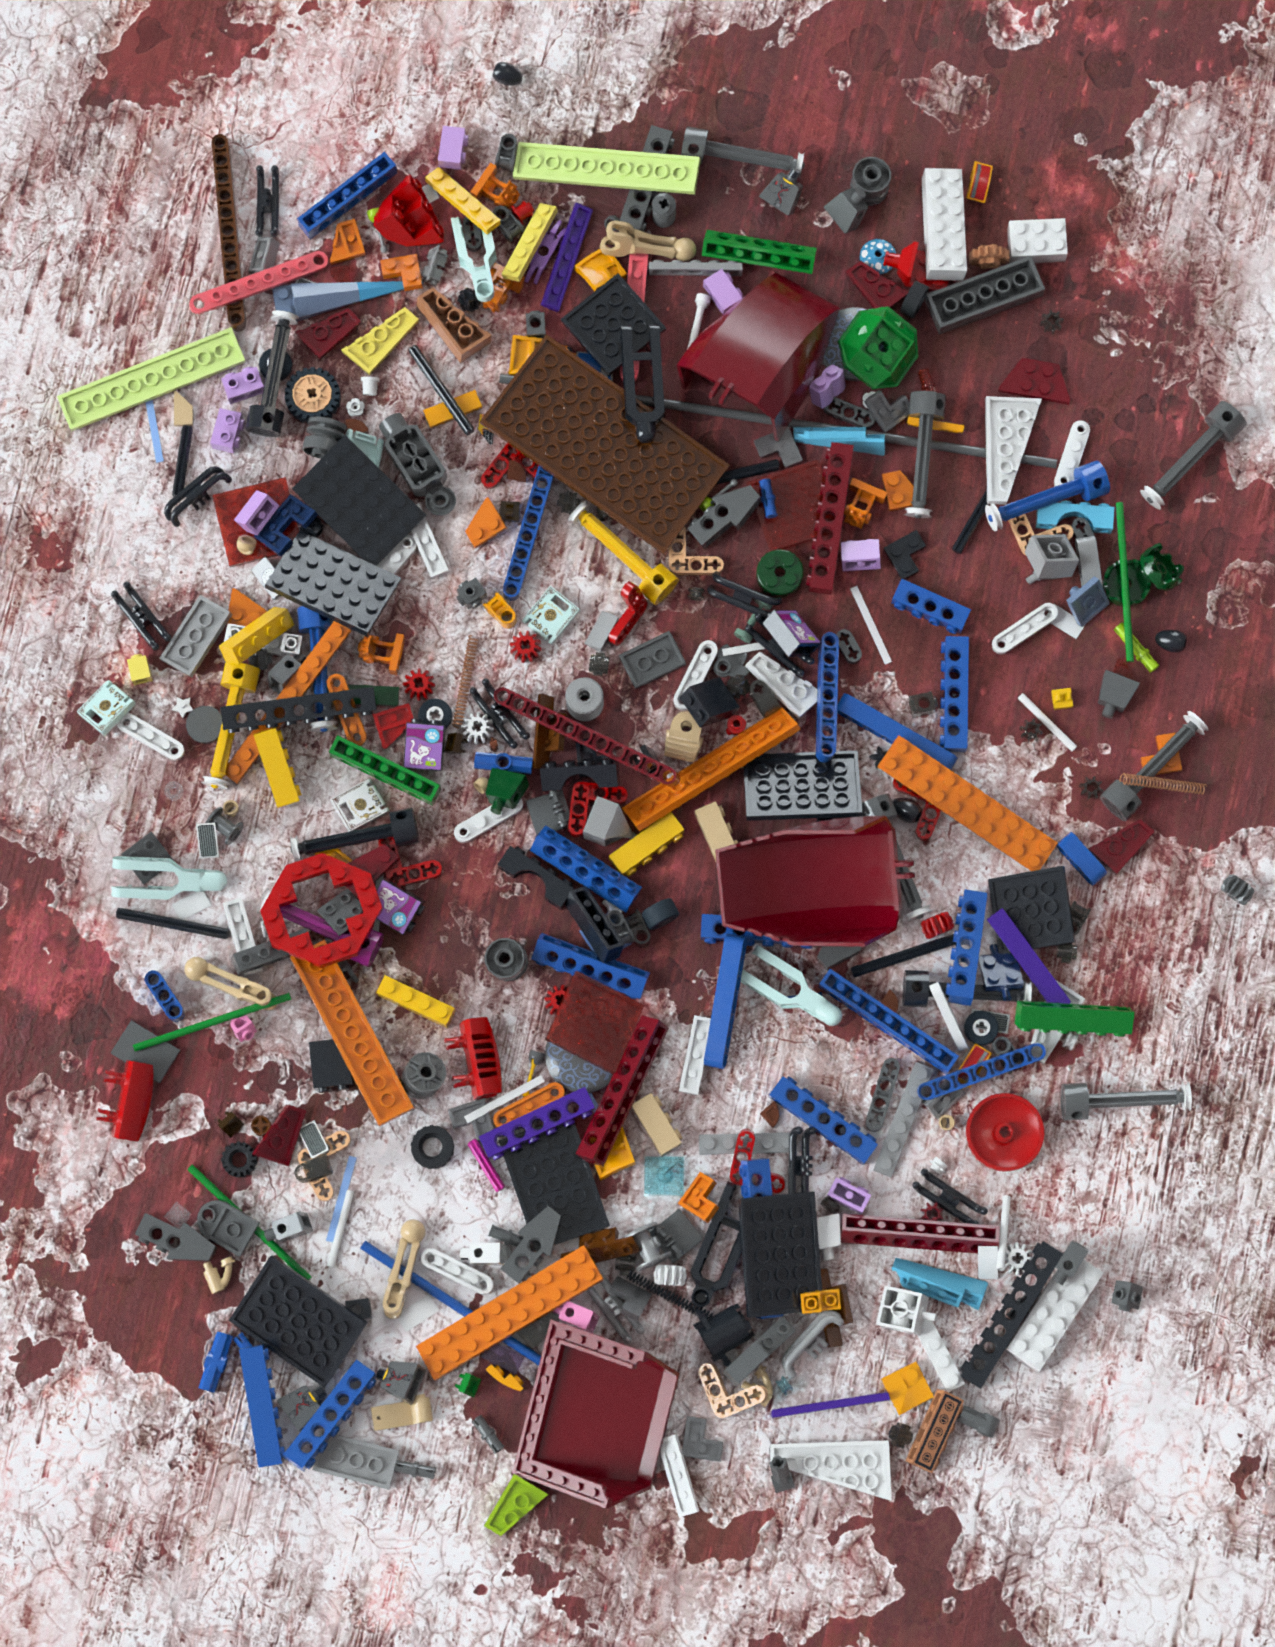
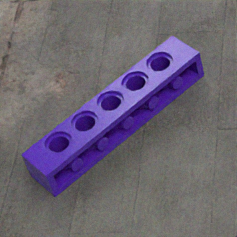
M583 1087L478 1137L489 1160L493 1158L495 1161L505 1156L504 1152L509 1150L511 1152L517 1151L526 1142H529V1144L540 1140L539 1136L545 1133L547 1136L557 1132V1128L562 1125L568 1127L574 1124L575 1119L579 1117L585 1119L593 1115L592 1111L595 1110V1107L586 1088ZM570 1104H577L579 1110L576 1113H570L568 1111ZM553 1112H559L561 1118L555 1122L550 1119V1115ZM541 1120L543 1127L540 1130L534 1129L532 1127L534 1121ZM519 1128L526 1131L525 1136L522 1138L515 1136V1131ZM499 1137H506L508 1143L505 1146H499L497 1140Z

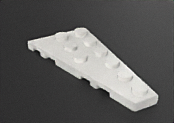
M986 396L987 504L1006 505L1042 399Z
M889 1440L770 1444L771 1461L776 1456L786 1458L789 1470L892 1501Z

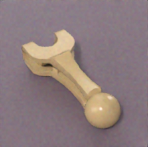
M611 221L606 228L607 236L600 243L601 252L614 257H622L628 254H653L671 259L676 258L686 262L691 260L696 254V245L689 238L677 239L676 237L652 235L634 229L631 224L621 221ZM615 228L619 232H614L612 229ZM606 244L614 245V247L608 248Z
M192 957L185 964L184 972L190 980L201 981L203 984L222 990L240 1001H246L252 1005L265 1006L270 1002L271 998L276 997L268 988L250 981L249 978L240 977L211 963H207L201 957ZM209 972L219 975L240 985V988L236 989L225 985L207 975ZM277 1005L265 1008L263 1010L272 1011L273 1009H275Z
M408 1220L401 1227L402 1238L399 1240L397 1255L388 1277V1285L383 1299L384 1313L389 1319H397L401 1316L407 1291L411 1286L413 1268L421 1246L420 1242L426 1234L425 1227L419 1220ZM407 1244H412L402 1280L398 1279ZM391 1304H396L393 1308L389 1307Z

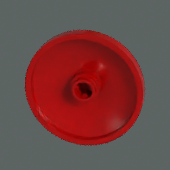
M1010 1093L994 1094L979 1102L970 1113L966 1124V1141L972 1155L982 1165L995 1171H1015L1028 1165L1038 1155L1044 1141V1125L1039 1112L1028 1100Z

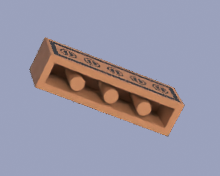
M936 1390L905 1462L926 1472L933 1473V1470L938 1467L941 1452L946 1449L948 1436L955 1428L956 1418L963 1410L964 1400L944 1390Z

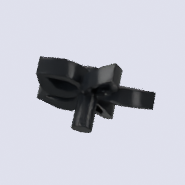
M879 746L876 750L877 754L869 756L870 759L876 760V769L887 751L883 753Z

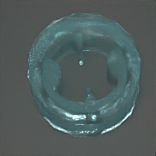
M784 1376L781 1377L780 1381H775L785 1396L788 1391H793V1388Z

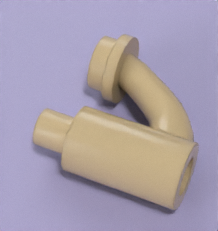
M232 1256L221 1260V1266L225 1267L222 1279L217 1268H213L210 1261L203 1264L206 1270L203 1273L212 1295L225 1290V1287L228 1285L231 1278L232 1264L235 1263V1259Z
M760 1365L754 1375L757 1376V1379L762 1378L764 1387L767 1389L768 1396L766 1400L759 1403L766 1407L773 1397V1387L765 1371L767 1367ZM744 1381L741 1387L745 1390L747 1388L755 1386L756 1384L753 1383L751 1385L747 1381ZM756 1389V1393L749 1395V1397H759L760 1399L762 1392Z

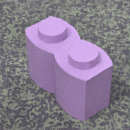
M831 365L822 372L820 377L812 381L809 386L812 404L824 408L833 401L835 396L843 392L846 386L843 369Z

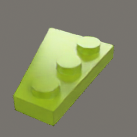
M514 1474L484 1527L502 1536L548 1494Z

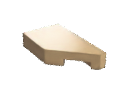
M174 391V426H193V406L177 391Z

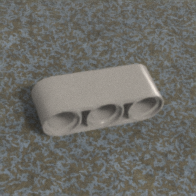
M1095 536L1076 538L1075 548L1079 559L1078 568L1081 587L1094 576L1100 580L1103 587Z

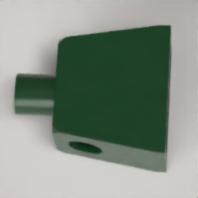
M496 768L491 769L486 789V797L489 803L492 804L491 812L500 815L504 807L514 809L529 787V782L524 774Z

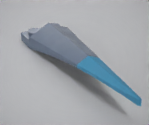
M403 281L291 283V285L275 287L272 289L275 311L293 313L299 317V319H296L298 322L344 306L404 290Z

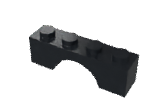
M603 758L602 761L585 759L583 762L575 763V760H566L560 764H556V761H548L540 768L542 791L561 790L566 779L575 774H584L591 777L599 788L618 787L620 784L619 762L610 758Z
M510 846L497 864L499 869L512 878L526 873L534 874L541 878L546 886L545 900L559 910H562L565 906L569 892L574 890L571 882L564 878L563 880L556 877V872L550 868L544 869L540 866V861L534 857L529 859L525 856V851L517 846L515 848Z

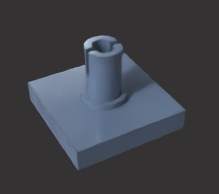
M1095 576L1081 588L1077 586L1072 587L1069 591L1070 597L1066 600L1076 623L1081 627L1110 604L1100 580Z

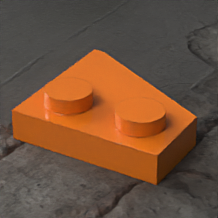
M232 588L228 609L232 616L227 624L247 626L267 612V610L237 589Z

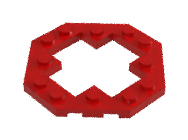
M320 853L286 865L260 912L273 948L283 950L293 957L303 961L306 960L316 967L323 968L358 956L365 939L368 938L383 908L371 873ZM329 873L335 889L351 883L354 884L363 913L345 919L351 936L314 948L309 932L289 937L280 907L298 902L293 884Z

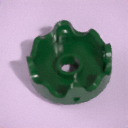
M1157 543L1141 554V571L1159 590L1170 591L1183 581L1179 577L1184 571V566L1182 564L1175 565L1170 553L1161 554L1160 551L1163 546L1161 543Z
M784 549L772 550L766 553L760 559L756 570V579L762 592L768 596L773 595L780 598L796 593L801 586L804 576V569L800 559L792 552ZM777 568H782L785 570V575L783 577H778L775 575V570Z
M1137 559L1127 560L1128 579L1131 582V587L1129 588L1130 607L1140 604L1146 598L1151 588V581L1142 573L1140 561ZM1120 560L1107 568L1103 578V589L1107 598L1112 603L1123 607Z

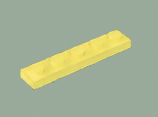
M542 203L538 205L502 272L503 279L521 281L558 212L556 206Z

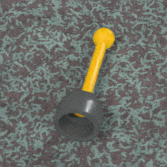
M530 1050L528 1059L532 1066L527 1082L532 1080L535 1066L543 1062L545 1054ZM527 1091V1092L523 1093L522 1095L525 1097V1096L529 1095L530 1092Z

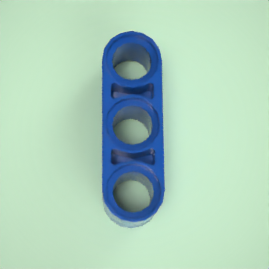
M1072 832L1056 845L1059 851L1091 886H1094L1108 874L1103 865Z
M149 971L145 975L146 985L167 1017L174 1022L181 1021L185 1016L184 1008L163 976L158 971ZM158 976V983L155 985L150 984L151 977ZM163 992H169L167 1000H160V995ZM173 1008L180 1009L178 1016L173 1017L170 1015Z

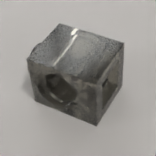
M931 691L912 695L908 698L912 718L934 714L936 707H938L937 698L932 696ZM926 701L929 706L921 708L919 702Z

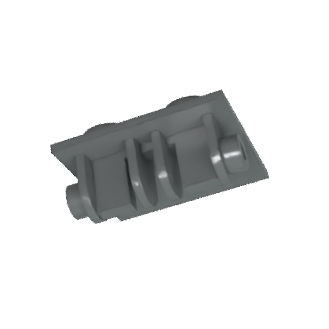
M563 790L550 791L549 794L526 801L536 835L545 826L555 831L568 828L570 812Z
M152 831L120 854L121 856L172 859ZM133 870L143 884L161 872Z
M347 888L320 907L317 912L341 936L349 930L345 919L362 914L363 910L360 901Z
M680 1209L676 1210L650 1232L653 1237L656 1235L659 1238L660 1247L665 1253L671 1251L672 1255L669 1258L673 1263L704 1239Z

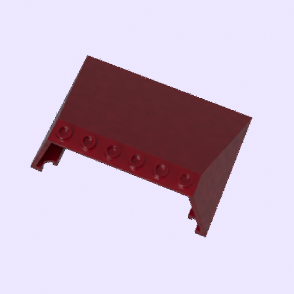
M550 1319L512 1473L603 1508H610L650 1490L680 1373L646 1351Z

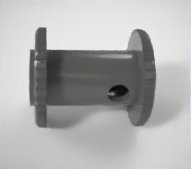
M218 807L210 814L206 823H215L216 830L227 837L225 844L230 845L238 838L244 825L242 822L236 825L222 815L223 808Z

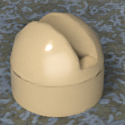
M480 777L473 783L476 790L481 794L486 792L488 779L485 777Z
M228 800L223 804V811L227 816L233 817L238 813L239 807L236 801Z
M943 1115L939 1119V1126L945 1131H950L955 1126V1120L950 1115ZM947 1118H949V1128H947Z

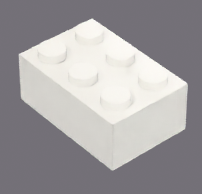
M1065 218L1009 221L1007 227L1009 263L1029 256L1032 257L1034 263L1066 261L1068 252Z

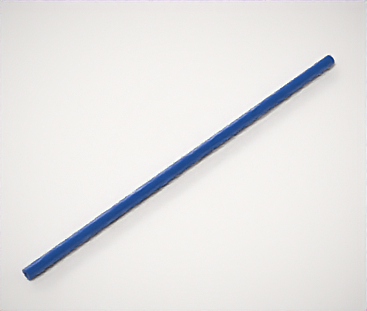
M364 1241L360 1248L361 1250L390 1269L393 1268L395 1259L369 1242ZM401 1264L399 1275L403 1277L406 1267ZM414 1272L412 1273L411 1282L457 1313L465 1317L473 1312ZM512 1336L502 1341L539 1366L540 1354Z

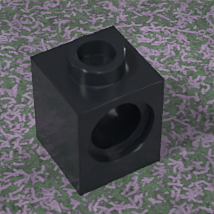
M369 1298L345 1301V1306L351 1311L354 1305L361 1306L362 1312L359 1315L364 1320L372 1319Z

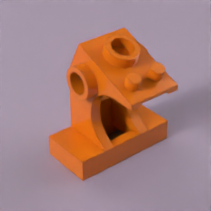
M490 162L470 194L478 201L483 195L492 200L496 206L502 205L511 210L510 207L518 201L520 196L517 186L510 180L507 184L499 181L495 177L497 166ZM496 187L503 190L499 196L493 194Z
M496 262L490 270L494 297L491 301L482 302V307L484 309L490 308L492 313H495V311L500 312L501 305H504L507 301L508 295L506 293L508 290L519 294L523 289L525 280L524 276L520 282L503 279L502 272L505 267ZM498 283V284L502 285L503 288H500V287L496 286L495 284Z
M852 478L849 490L856 492V496L852 504H847L844 510V515H846L844 522L862 529L864 523L868 525L872 514L869 512L874 501L884 504L888 492ZM857 502L868 505L866 510L863 511L856 508Z
M397 633L395 642L388 643L379 641L378 636L368 635L359 641L357 651H359L358 657L363 658V662L373 664L374 661L390 664L389 673L398 675L405 636ZM376 647L387 649L386 657L375 655Z

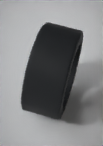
M915 281L902 304L900 313L913 319L922 306L929 287Z

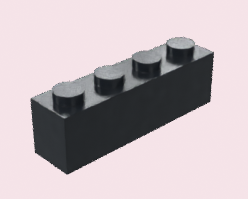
M587 886L570 891L565 906L602 963L618 959L625 944Z

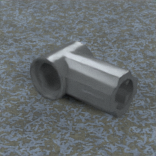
M964 1405L958 1422L976 1429L980 1434L993 1438L1000 1419L987 1413H980Z
M780 1456L773 1457L769 1464L775 1492L779 1493L795 1488L786 1458Z

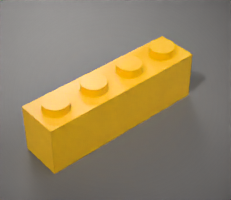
M273 607L219 645V648L226 662L241 664L294 626V622L287 608Z
M276 727L254 733L277 808L298 802V796L302 794L299 785H295L293 778L296 777L293 766L289 767L287 760L290 759L287 748L283 749L281 742L284 741L281 730L277 731Z
M669 812L610 854L609 860L619 873L629 877L637 871L636 867L649 863L654 854L663 853L668 848L667 845L672 841L676 843L681 840L684 828L673 813Z
M386 975L376 992L379 997L445 1028H448L456 1012L454 1007Z

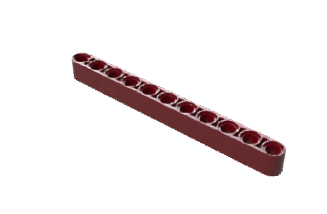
M500 687L494 692L495 701L511 711L668 787H675L680 783L679 773L663 763L505 687ZM507 693L508 698L505 701H501L502 695ZM524 701L523 708L518 709V703ZM540 709V715L534 717L535 710ZM557 717L556 724L551 725V719ZM569 725L574 726V729L571 733H567V727ZM586 733H590L589 740L583 741V736ZM607 741L606 747L600 749V743ZM619 749L624 751L621 757L616 756ZM640 757L639 764L633 765L634 758ZM657 765L656 772L650 774V767ZM669 773H673V774H674L673 779H672L671 781L667 782V781H666L667 775H668Z

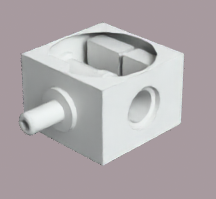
M885 1286L876 1325L885 1329L921 1336L924 1319L935 1322L937 1314L926 1312L929 1301L928 1296L918 1292Z

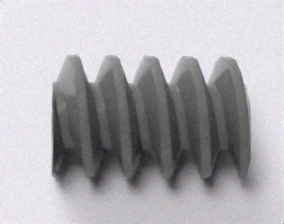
M667 193L658 194L653 199L652 218L657 226L662 228L669 227L676 218L675 199Z

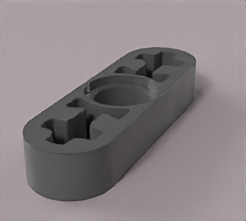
M836 397L832 401L835 403L836 408H832V410L829 409V406L823 408L827 415L857 427H866V430L872 428L875 423V419L870 411ZM840 405H842L843 407L841 408V413L838 414V410L840 409ZM852 409L854 416L848 418L844 415V411ZM859 412L860 416L858 417V421H856L855 419L857 418V414ZM866 416L870 417L869 421L871 422H867V424H864V420L861 418L865 419Z

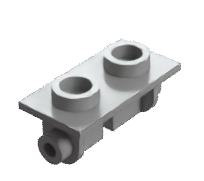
M440 245L430 249L427 259L429 261L421 274L423 276V283L430 281V285L436 286L440 282L443 270L438 269L437 266L443 268L448 257L447 250H439Z

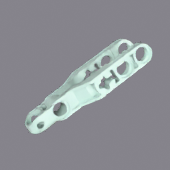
M452 217L451 223L460 267L472 275L477 299L481 302L491 301L494 297V287L490 270L497 260L492 231L489 234L482 231L486 250L484 256L485 264L480 267H474L473 260L467 254L461 220L459 217Z
M113 857L112 868L174 872L179 880L178 884L173 887L112 886L111 896L117 898L169 900L181 891H221L227 885L226 875L219 870L182 868L170 858Z
M758 945L755 947L752 954L762 959L769 967L770 965L775 967L782 975L800 985V993L796 997L788 998L744 970L742 971L741 983L783 1009L801 1008L829 1026H835L841 1022V1010L811 990L801 971Z

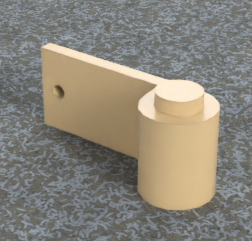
M425 1394L416 1395L413 1405L400 1402L371 1407L374 1431L433 1421L430 1397H426Z

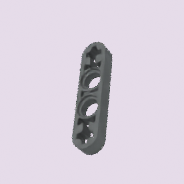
M894 1058L886 1059L882 1065L865 1124L867 1129L872 1132L879 1131L883 1126L898 1077L900 1064ZM891 1062L897 1068L891 1072V1077L894 1076V1080L890 1077L882 1076L883 1073L887 1075L888 1068L886 1065H890ZM884 1080L891 1083V1088L888 1091H883L880 1088V1083ZM877 1099L885 1101L886 1105L883 1109L875 1107L874 1102ZM872 1110L876 1113H883V1116L878 1115L877 1122L880 1125H876L875 1128L871 1127L872 1123L869 1122V1120H873L875 1113H871Z

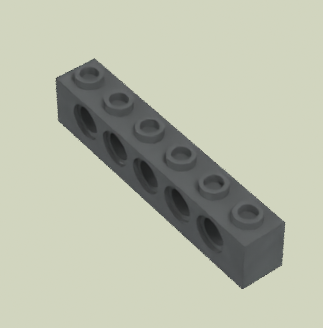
M651 125L642 152L667 154L668 150L674 146L673 131ZM657 146L663 148L661 151L654 150V148ZM630 189L619 221L627 222L634 229L645 232L647 226L645 219L646 216L650 217L652 206L650 204L652 199L657 196L658 191ZM642 196L645 197L646 200L643 202H639L637 198ZM637 213L640 215V217L634 219L631 217V215Z

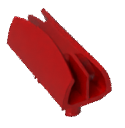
M487 1017L466 1019L459 1024L461 1036L445 1038L444 1043H454L448 1045L446 1050L463 1048L465 1052L468 1074L452 1076V1081H461L455 1083L453 1088L471 1086L475 1101L496 1097L497 1093H502V1077L498 1049L491 1025Z
M126 1060L123 1073L105 1070V1074L111 1075L114 1078H104L103 1082L119 1084L121 1091L117 1110L114 1112L98 1108L97 1112L105 1114L106 1117H96V1121L113 1123L112 1137L138 1142L145 1127L151 1105L154 1076L153 1065Z

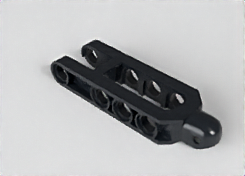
M649 324L650 352L633 353L631 325H621L620 329L625 419L636 426V437L642 443H650L654 440L656 434L655 425L663 418L665 412L659 324ZM650 360V365H652L651 383H653L654 387L652 400L655 403V409L652 412L640 413L636 409L633 361Z
M729 1181L718 1203L719 1209L711 1220L691 1269V1275L695 1282L691 1299L697 1307L707 1306L711 1301L713 1293L727 1288L742 1251L740 1221L725 1215L737 1186ZM723 1224L738 1230L739 1233L720 1279L713 1282L703 1278L701 1271L720 1225Z

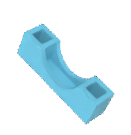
M1061 501V503H1053L1037 509L1036 528L1052 529L1062 519L1074 516L1085 518L1089 522L1093 533L1111 534L1113 530L1114 507H1110L1109 504H1099L1096 506L1088 502L1072 504L1071 501Z

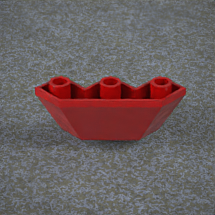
M409 174L383 200L374 216V227L385 239L406 247L442 243L444 241V229L440 225L420 181L417 178L414 179Z

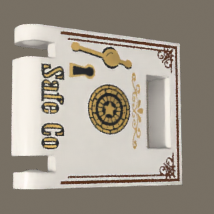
M371 778L331 799L332 805L348 832L358 830L390 812L388 807L383 810L380 809L386 806V803L376 786L367 787L373 783ZM345 803L354 816V819L349 822L341 810Z

